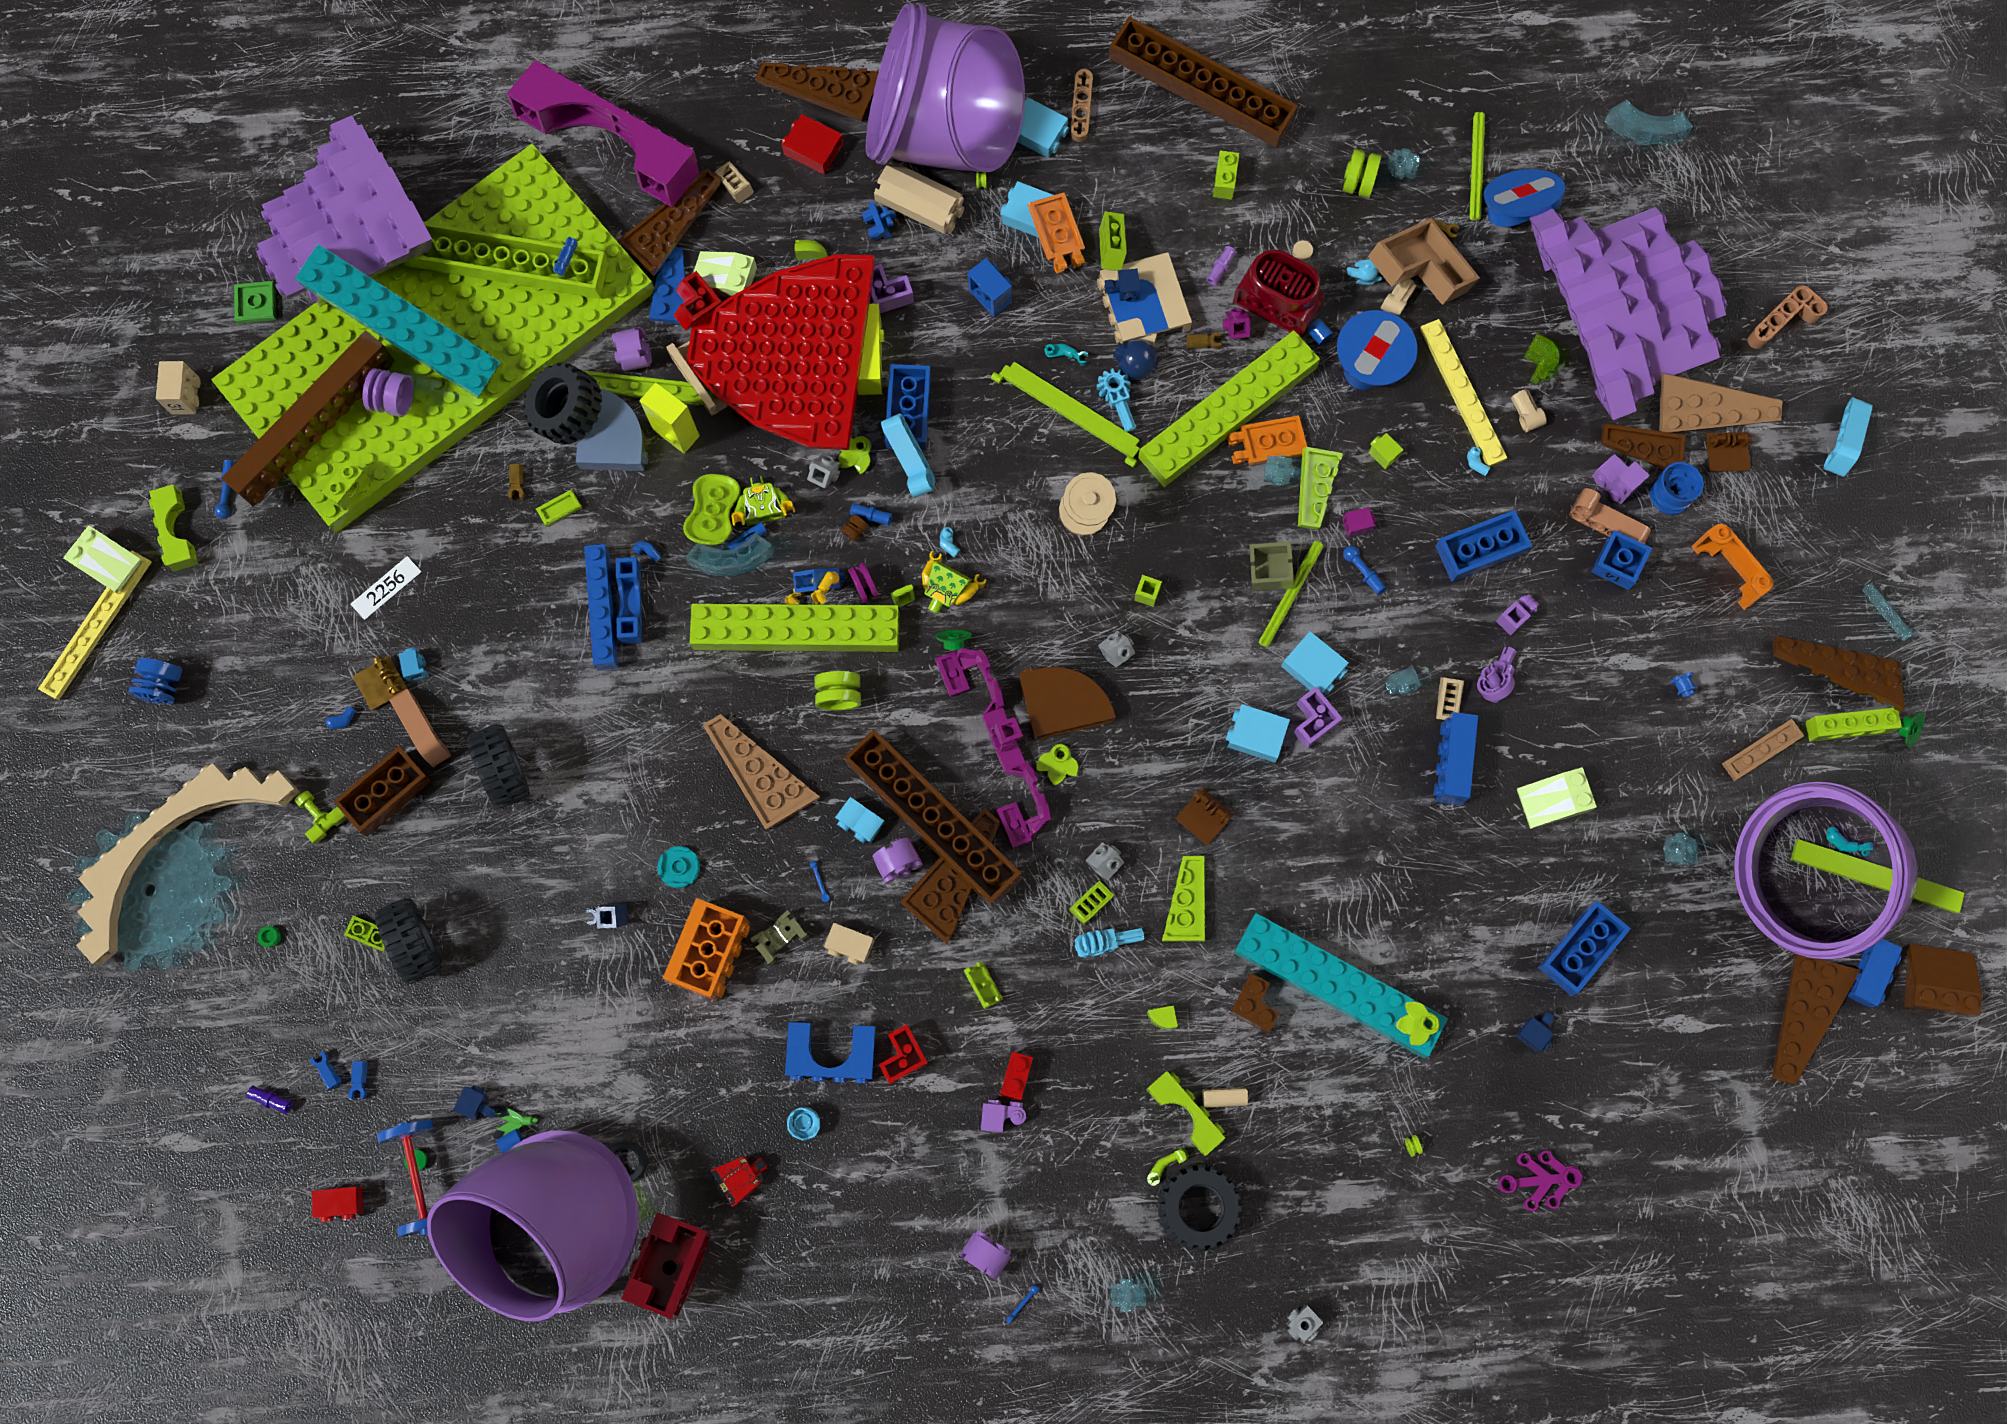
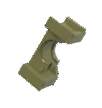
M788 910L772 926L751 938L754 944L760 943L755 948L759 950L769 966L777 962L772 955L796 936H799L802 941L809 937L797 923L795 917L789 920L792 915Z

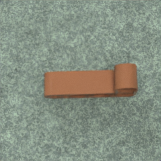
M1807 286L1797 287L1753 330L1748 337L1749 345L1755 349L1764 347L1796 314L1807 323L1813 324L1818 322L1826 313L1827 304ZM1763 332L1765 335L1760 337L1759 335Z
M1589 488L1583 489L1569 515L1573 519L1607 536L1616 530L1645 544L1651 532L1648 526L1600 503L1601 495L1597 491Z
M408 688L389 699L415 747L433 768L451 757L449 750L437 737L419 703Z

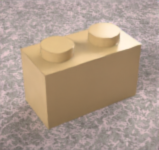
M833 923L824 948L828 950L827 954L839 958L840 955L848 958L847 962L859 966L860 963L866 964L875 940L872 937Z

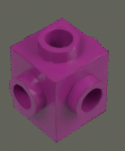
M1231 309V311L1225 312V319L1222 320L1223 330L1227 331L1230 339L1250 337L1252 318L1248 316L1245 309Z

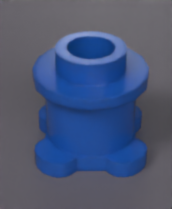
M1693 672L1677 676L1670 681L1671 684L1676 685L1678 696L1682 695L1683 698H1687L1696 694L1695 690L1698 687L1694 685L1691 678L1694 675Z

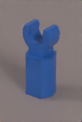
M321 1051L322 1061L318 1063L312 1057L310 1062L313 1066L318 1067V1073L327 1089L332 1090L342 1084V1081L332 1064L328 1063V1054Z
M353 1061L351 1083L353 1085L348 1092L349 1099H354L355 1092L358 1090L361 1093L360 1099H366L367 1091L364 1088V1084L367 1082V1061Z

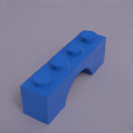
M637 557L616 558V579L620 603L619 615L617 617V638L621 644L642 643L641 564Z

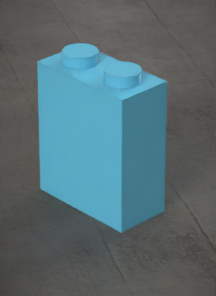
M1027 97L1025 100L1023 123L1017 142L1049 158L1051 153L1057 151L1060 139L1062 137L1065 138L1069 131L1068 118Z
M1017 181L1015 188L1011 187L1009 191L1007 205L1004 204L1000 212L1002 224L1039 237L1027 205L1030 202L1053 195Z
M1309 631L1284 660L1281 667L1310 691L1317 687L1322 694L1328 695L1334 688L1332 683L1335 679L1341 680L1348 671L1345 668L1349 662Z
M1242 704L1239 710L1235 709L1232 718L1235 725L1233 729L1229 728L1227 733L1228 748L1275 763L1278 759L1290 719Z

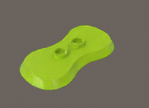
M707 474L695 481L693 485L694 508L683 525L684 533L688 539L701 545L714 546L723 543L730 536L732 531L730 510L740 495V486L735 479L725 475Z

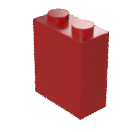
M803 114L800 115L798 120L796 119L793 122L789 135H786L782 140L784 155L824 175L844 144L841 133Z

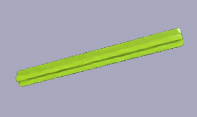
M1476 112L1473 118L1470 220L1479 221L1482 212L1485 114L1483 112Z
M1313 542L1293 578L1294 589H1287L1259 640L1260 645L1269 647L1324 547L1321 542Z

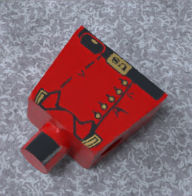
M743 1156L714 1168L711 1172L731 1206L735 1207L761 1185L762 1182L758 1174L768 1167L762 1157L750 1163L748 1158Z

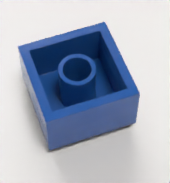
M985 258L967 272L968 290L993 317L1012 303V283L1006 276L1003 277L999 273L995 263H990Z
M1614 530L1607 537L1591 572L1629 590L1636 583L1652 548Z

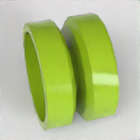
M1354 149L1351 161L1348 162L1345 172V183L1342 192L1353 194L1357 183H1361L1358 192L1359 196L1369 199L1378 172L1381 155L1371 153L1365 165L1363 164L1365 152Z
M831 671L817 674L814 677L815 689L820 691L815 695V706L823 710H848L861 705V694L856 691L860 688L859 674L849 671Z

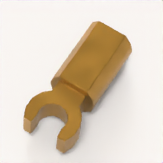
M1432 219L1449 240L1455 241L1457 235L1452 234L1450 231L1457 232L1459 225H1447L1445 222Z
M1215 332L1212 335L1187 334V349L1207 348L1208 346L1213 349H1220L1222 343H1216L1214 339H1221V333Z
M521 464L509 465V486L511 488L508 491V497L510 500H513V495L516 492H519L521 500L525 498V493L521 489L523 487V465Z

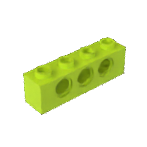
M1894 708L1820 715L1806 721L1809 742L1888 734L1902 728L1899 712L1894 710Z

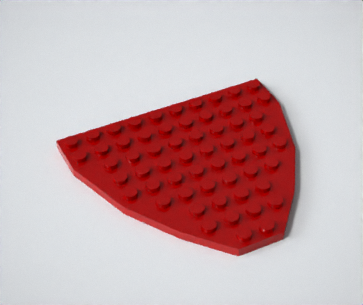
M835 254L776 271L729 297L692 325L686 363L717 398L754 426L808 448L849 450L876 258L874 255Z

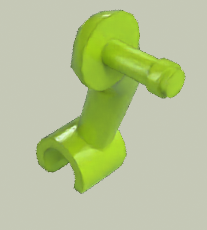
M1181 1148L1159 1159L1148 1175V1183L1151 1185L1159 1184L1163 1170L1169 1163L1176 1160L1178 1163H1181L1188 1159L1189 1155L1186 1149Z

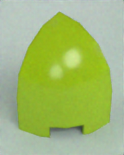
M808 239L795 240L797 260L828 257L825 248L817 241Z

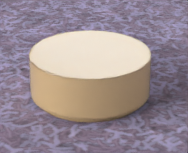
M1299 241L1294 245L1292 254L1294 257L1305 262L1311 258L1313 247L1307 241Z

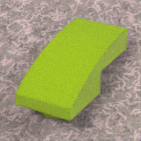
M353 916L344 935L384 952L385 950L377 926Z

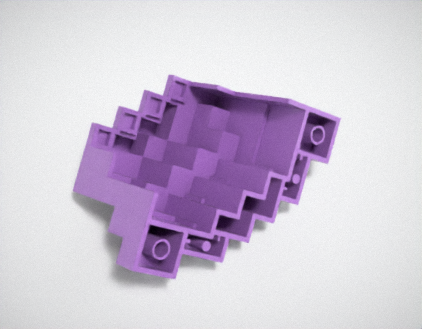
M352 115L330 125L329 138L331 142L317 148V167L304 172L305 179H303L302 183L284 190L283 196L262 204L264 211H261V214L266 223H269L273 237L257 244L259 248L256 251L262 265H266L265 268L271 280L276 279L277 284L275 286L280 295L285 294L287 299L308 291L313 304L317 303L319 307L327 304L326 301L296 283L295 277L317 244L369 277H373L431 250L432 238L413 202L409 201L392 167L389 168L382 153L378 152L372 138L369 139L362 124L357 125Z
M1654 207L1596 231L1594 229L1591 230L1589 222L1585 223L1581 217L1569 222L1563 221L1561 214H1557L1554 209L1530 217L1544 270L1548 271L1551 269L1556 275L1560 293L1566 300L1570 317L1577 326L1581 344L1586 349L1597 386L1595 395L1612 420L1636 412L1635 403L1638 402V399L1654 394L1653 385L1661 380V372L1675 375L1720 358L1718 352L1721 349L1719 340L1713 337L1711 330H1708L1707 324H1710V321L1726 315L1724 307H1727V302L1720 291L1723 289L1720 278L1715 277L1713 270L1710 269L1712 260L1710 254L1705 253L1702 245L1699 246L1694 240L1677 245L1675 238L1671 237L1669 231L1665 229L1664 224L1667 223L1664 212H1660Z

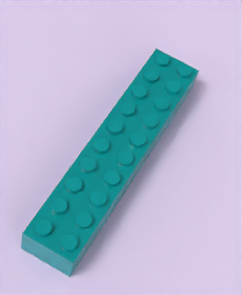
M317 244L295 277L296 283L477 399L500 366V361L319 244Z
M1257 913L1252 917L1233 952L1235 955L1422 1058L1429 1057L1448 1018L1425 1006L1428 1013H1433L1438 1017L1440 1027L1436 1033L1429 1035L1428 1040L1424 1044L1418 1046L1410 1045V1035L1400 1032L1395 1024L1400 1018L1408 1015L1405 1003L1417 1001ZM1425 1021V1026L1430 1028L1432 1026L1431 1021Z

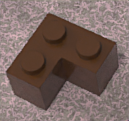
M1252 973L1249 974L1229 1014L1268 1034L1279 1015V1012L1261 1003L1270 983Z

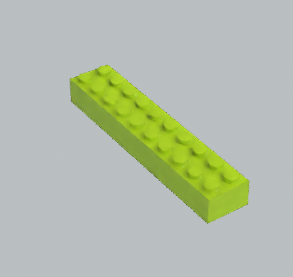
M429 222L423 223L432 238L431 250L404 262L407 267L598 299L601 297L609 264L605 252L576 247L573 250L574 254L569 265L565 267V274L560 276L554 273L553 268L555 263H558L557 259L563 246L566 245Z
M1293 330L1143 446L1139 451L1138 458L1163 487L1167 486L1229 437V433L1239 430L1242 425L1248 423L1316 370L1320 358Z
M692 604L690 645L693 650L899 652L898 605Z

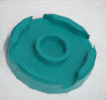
M683 846L671 847L659 858L657 865L658 874L669 887L676 889L686 888L698 878L700 861L689 848Z

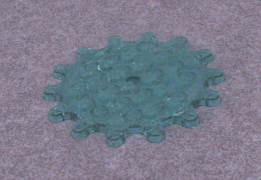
M137 813L129 814L125 819L126 829L119 836H115L105 829L98 831L95 839L100 846L99 854L94 858L79 857L74 864L76 870L83 873L87 867L97 863L103 853L111 851L116 846L118 840L133 832V828L142 822L141 816ZM198 821L190 823L184 830H177L175 828L166 834L147 853L131 878L123 897L118 920V951L124 954V967L127 971L134 972L138 970L142 960L148 955L156 958L160 968L167 969L171 967L174 963V951L178 946L184 945L194 952L201 950L204 946V941L199 934L201 926L207 922L219 924L224 920L223 910L214 905L215 896L219 892L229 890L232 886V881L229 877L218 876L214 873V865L224 856V849L220 845H213L209 848H203L200 845L199 840L204 832V827ZM84 885L70 890L67 894V901L74 905H82L86 900L94 898ZM150 885L156 887L153 896H147L146 889ZM83 918L74 925V932L79 936L93 931Z

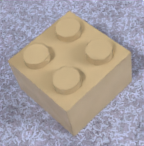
M160 361L156 400L171 414H196V407L199 406L198 388L201 385L199 376L184 361Z

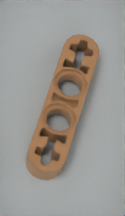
M1087 69L1079 70L1075 76L1071 137L1077 142H1082L1087 138L1089 129L1093 75ZM1082 77H1086L1085 87L1082 86ZM1080 93H1085L1088 96V98L1086 100H1080L1078 99L1077 95ZM1082 110L1086 112V116L1079 118L1076 116V112ZM1078 124H1082L1081 134H1077Z

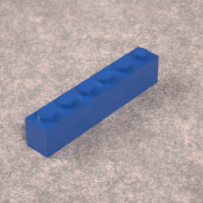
M605 544L584 546L593 665L598 671L617 669L619 667L610 553Z

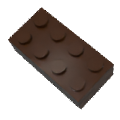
M398 746L333 802L361 834L369 836L432 780L408 752Z

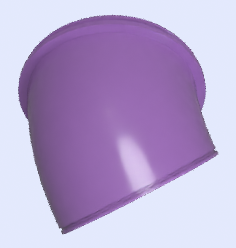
M913 3L905 4L896 18L880 65L866 134L867 156L871 160H876V163L885 165L889 159H895L937 168L975 172H991L1001 167L1010 157L1016 146L1023 123L1025 108L1023 70L1016 48L1008 35L995 26L966 24L927 15L926 6L921 3H917L915 6Z
M1802 783L1785 788L1771 796L1748 819L1739 837L1735 854L1734 869L1737 890L1751 920L1776 944L1791 952L1810 958H1843L1858 954L1875 945L1886 936L1907 912L1917 887L1918 865L1916 854L1902 826L1865 794L1836 783ZM1830 806L1853 812L1878 829L1888 846L1892 860L1893 881L1887 904L1878 919L1868 929L1851 939L1841 942H1827L1804 936L1780 920L1764 897L1759 879V859L1763 845L1769 833L1783 818L1800 809Z
M549 1131L522 1140L511 1149L485 1161L465 1175L432 1206L427 1218V1231L432 1248L440 1263L456 1283L469 1295L486 1307L507 1317L522 1321H541L554 1314L573 1311L591 1303L616 1282L629 1262L635 1246L639 1224V1209L636 1191L629 1173L611 1150L596 1139L584 1134L570 1131ZM492 1208L520 1225L542 1248L551 1262L558 1280V1297H541L530 1294L517 1287L508 1279L497 1263L490 1238Z

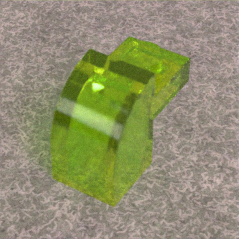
M1536 334L1524 356L1525 359L1538 365L1530 382L1537 385L1540 379L1544 380L1549 370L1553 372L1559 362L1557 346L1551 340L1539 334Z

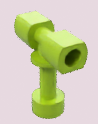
M304 791L297 796L295 802L300 808L306 807L315 818L313 821L315 825L305 835L316 845L327 836L325 832L333 825L339 826L347 817L338 807L329 814L327 812L322 813L312 802L314 800L313 795L309 791Z

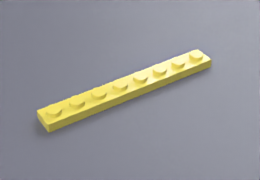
M1438 319L1421 326L1420 331L1476 446L1481 450V456L1485 464L1491 467L1506 461L1507 456L1440 320Z
M131 550L132 554L143 561L118 593L106 587L38 688L39 690L60 700L152 563L150 560Z

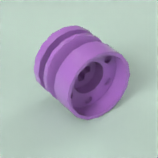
M373 368L368 373L363 387L364 407L369 411H377L378 413L385 411L388 415L404 417L408 413L413 399L414 386L412 377L407 374L397 372L391 374L388 370L382 371L381 369Z

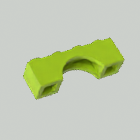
M172 484L149 491L151 497L149 504L155 514L153 522L159 531L157 540L163 549L162 561L164 565L173 571L198 565L194 546L187 540L176 538L173 530L177 516L185 510L181 490Z
M1166 1071L1146 1090L1160 1106L1170 1103L1178 1104L1190 1113L1193 1120V1132L1190 1140L1206 1156L1225 1139L1222 1135L1225 1131L1217 1122L1213 1124L1208 1119L1210 1114L1202 1105L1198 1107L1193 1100L1196 1098L1188 1089L1184 1091L1179 1085L1180 1079L1173 1072L1169 1074Z

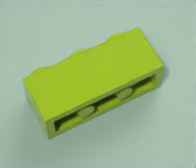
M1105 211L1099 228L1101 269L1118 271L1122 269L1127 253L1124 214Z

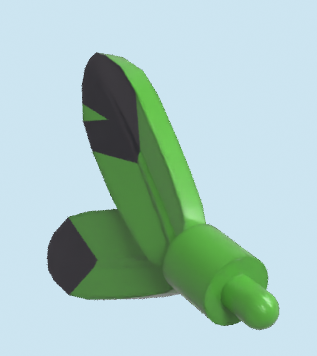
M495 1106L494 1109L498 1110L496 1115L509 1122L498 1128L493 1138L499 1139L516 1128L519 1130L523 1125H532L534 1122H538V1119L532 1116L523 1117L504 1106Z

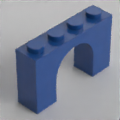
M789 1022L785 1075L790 1076V1080L803 1081V1077H812V1081L825 1082V1078H834L833 1082L846 1083L847 1079H855L857 1084H868V1080H873L876 1043L875 1026L853 1025L852 1051L849 1058L838 1067L825 1068L815 1062L811 1053L812 1024Z

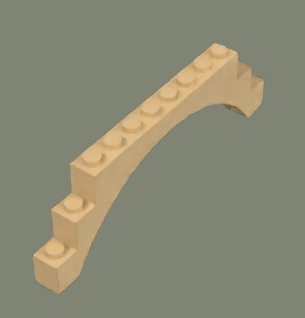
M213 763L203 767L198 776L188 780L183 785V789L168 797L167 802L162 807L153 810L147 820L137 824L133 828V832L118 840L116 846L111 851L103 853L99 858L100 860L94 865L87 867L83 871V875L78 878L94 898L86 900L82 904V908L77 911L93 931L83 935L81 941L76 946L92 964L102 966L118 952V920L123 897L133 874L147 853L166 834L184 821L205 811L230 804L256 802L285 806L300 791L285 774L278 770L270 773L263 783L252 770L246 767L234 772L231 779L219 766Z

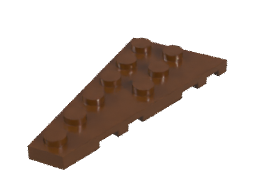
M763 62L755 80L756 83L862 122L872 102L879 69L877 71H867V68L851 70L847 67H807L801 64L799 66H787L784 63Z
M706 168L694 179L673 207L663 203L618 240L619 244L655 276L721 184L719 177Z
M1781 636L1774 637L1773 656L1795 666L1803 665L1812 669L1811 673L1818 676L1820 673L1830 677L1831 682L1858 694L1866 693L1876 698V702L1881 704L1884 702L1895 706L1894 710L1902 712L1904 709L1900 661Z
M984 808L971 824L992 843L1000 821ZM940 857L900 901V904L948 945L972 888Z
M1795 954L1771 1079L1791 1085L1797 1083L1853 986L1857 974L1861 970Z

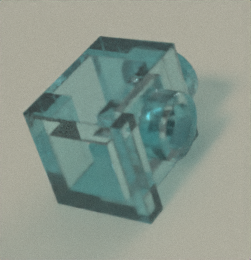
M1414 667L1391 674L1387 679L1386 687L1390 694L1399 693L1404 695L1411 692V688L1414 692L1421 687V683Z

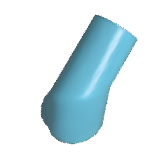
M1472 447L1467 453L1469 466L1486 476L1490 467L1481 462V450L1478 447Z
M945 527L940 532V546L955 558L959 554L960 549L953 544V530L950 527Z

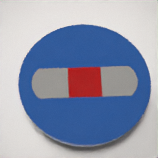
M1524 169L1503 174L1492 180L1484 190L1488 220L1496 226L1508 227L1530 220V217L1550 209L1555 211L1562 205L1565 183L1558 175L1545 170Z
M1371 310L1359 313L1345 323L1338 336L1337 354L1348 383L1355 388L1366 390L1375 386L1390 385L1402 379L1415 363L1417 342L1409 325L1400 317L1386 311Z

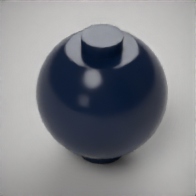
M1133 339L1125 344L1119 342L1113 355L1114 358L1118 359V367L1122 370V373L1124 375L1127 374L1128 378L1136 380L1146 378L1150 373L1154 374L1159 364L1156 362L1157 354L1154 347L1142 339Z

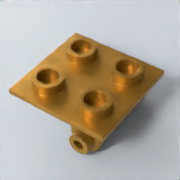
M390 656L374 658L373 665L352 676L371 711L390 701L389 699L407 688Z

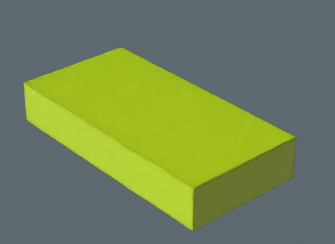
M571 489L536 508L545 526L549 527L582 509V506Z

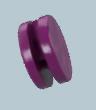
M863 562L855 568L848 569L863 603L868 602L864 591L869 588L874 599L879 597L874 582Z

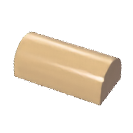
M1244 1087L1203 1089V1107L1247 1106L1248 1091Z

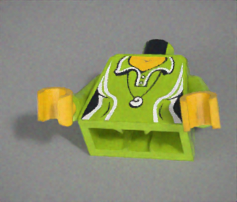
M757 475L750 478L752 487L745 488L743 495L739 497L735 512L732 514L733 526H735L736 522H742V525H745L746 522L748 527L756 525L760 521L765 523L783 519L787 515L786 512L788 510H793L794 513L795 508L793 503L779 488H773L772 483L763 484L762 476Z

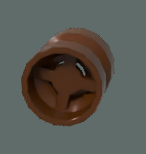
M853 514L849 518V523L844 525L840 531L845 537L856 543L860 538V534L865 532L869 526L859 516Z

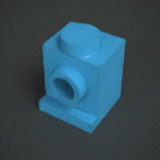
M408 648L405 652L399 653L402 674L407 681L411 682L429 677V673L423 669V667H426L424 656L418 653L417 648Z

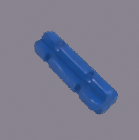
M572 237L566 239L564 243L566 246H563L557 259L558 263H555L553 268L554 273L563 276L565 274V267L569 265L574 254L573 250L578 245L577 240Z

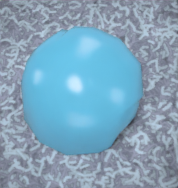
M799 1107L794 1109L788 1116L787 1129L793 1137L804 1141L814 1138L820 1129V1118L812 1108Z

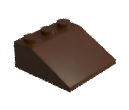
M1908 944L1904 1008L1968 1018L1981 1015L1982 992L1974 953Z

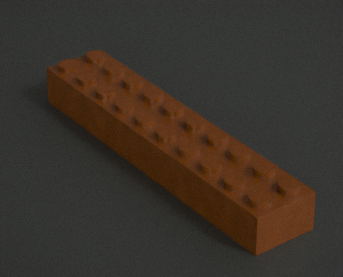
M1130 16L1110 44L1109 59L1274 147L1278 146L1295 119L1298 105Z
M365 330L221 479L252 507L260 503L267 492L275 488L279 480L293 469L298 460L304 458L308 450L314 444H317L328 430L335 426L336 421L342 415L348 413L350 407L363 397V387L368 373L373 368L383 371L389 370L395 360L386 347Z
M874 729L844 757L847 766L992 909L1023 879L1022 873Z

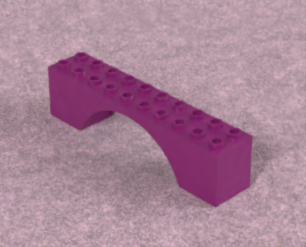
M535 60L506 93L514 116L545 135L569 126L586 125L603 128L620 136L636 153L634 169L640 189L670 207L674 206L699 175L695 152L689 145L681 144L673 136H667L655 126L651 127L643 119L630 115L627 110L616 107L608 99H602L594 91H588L578 82H572L565 75L551 70L544 63L541 64Z

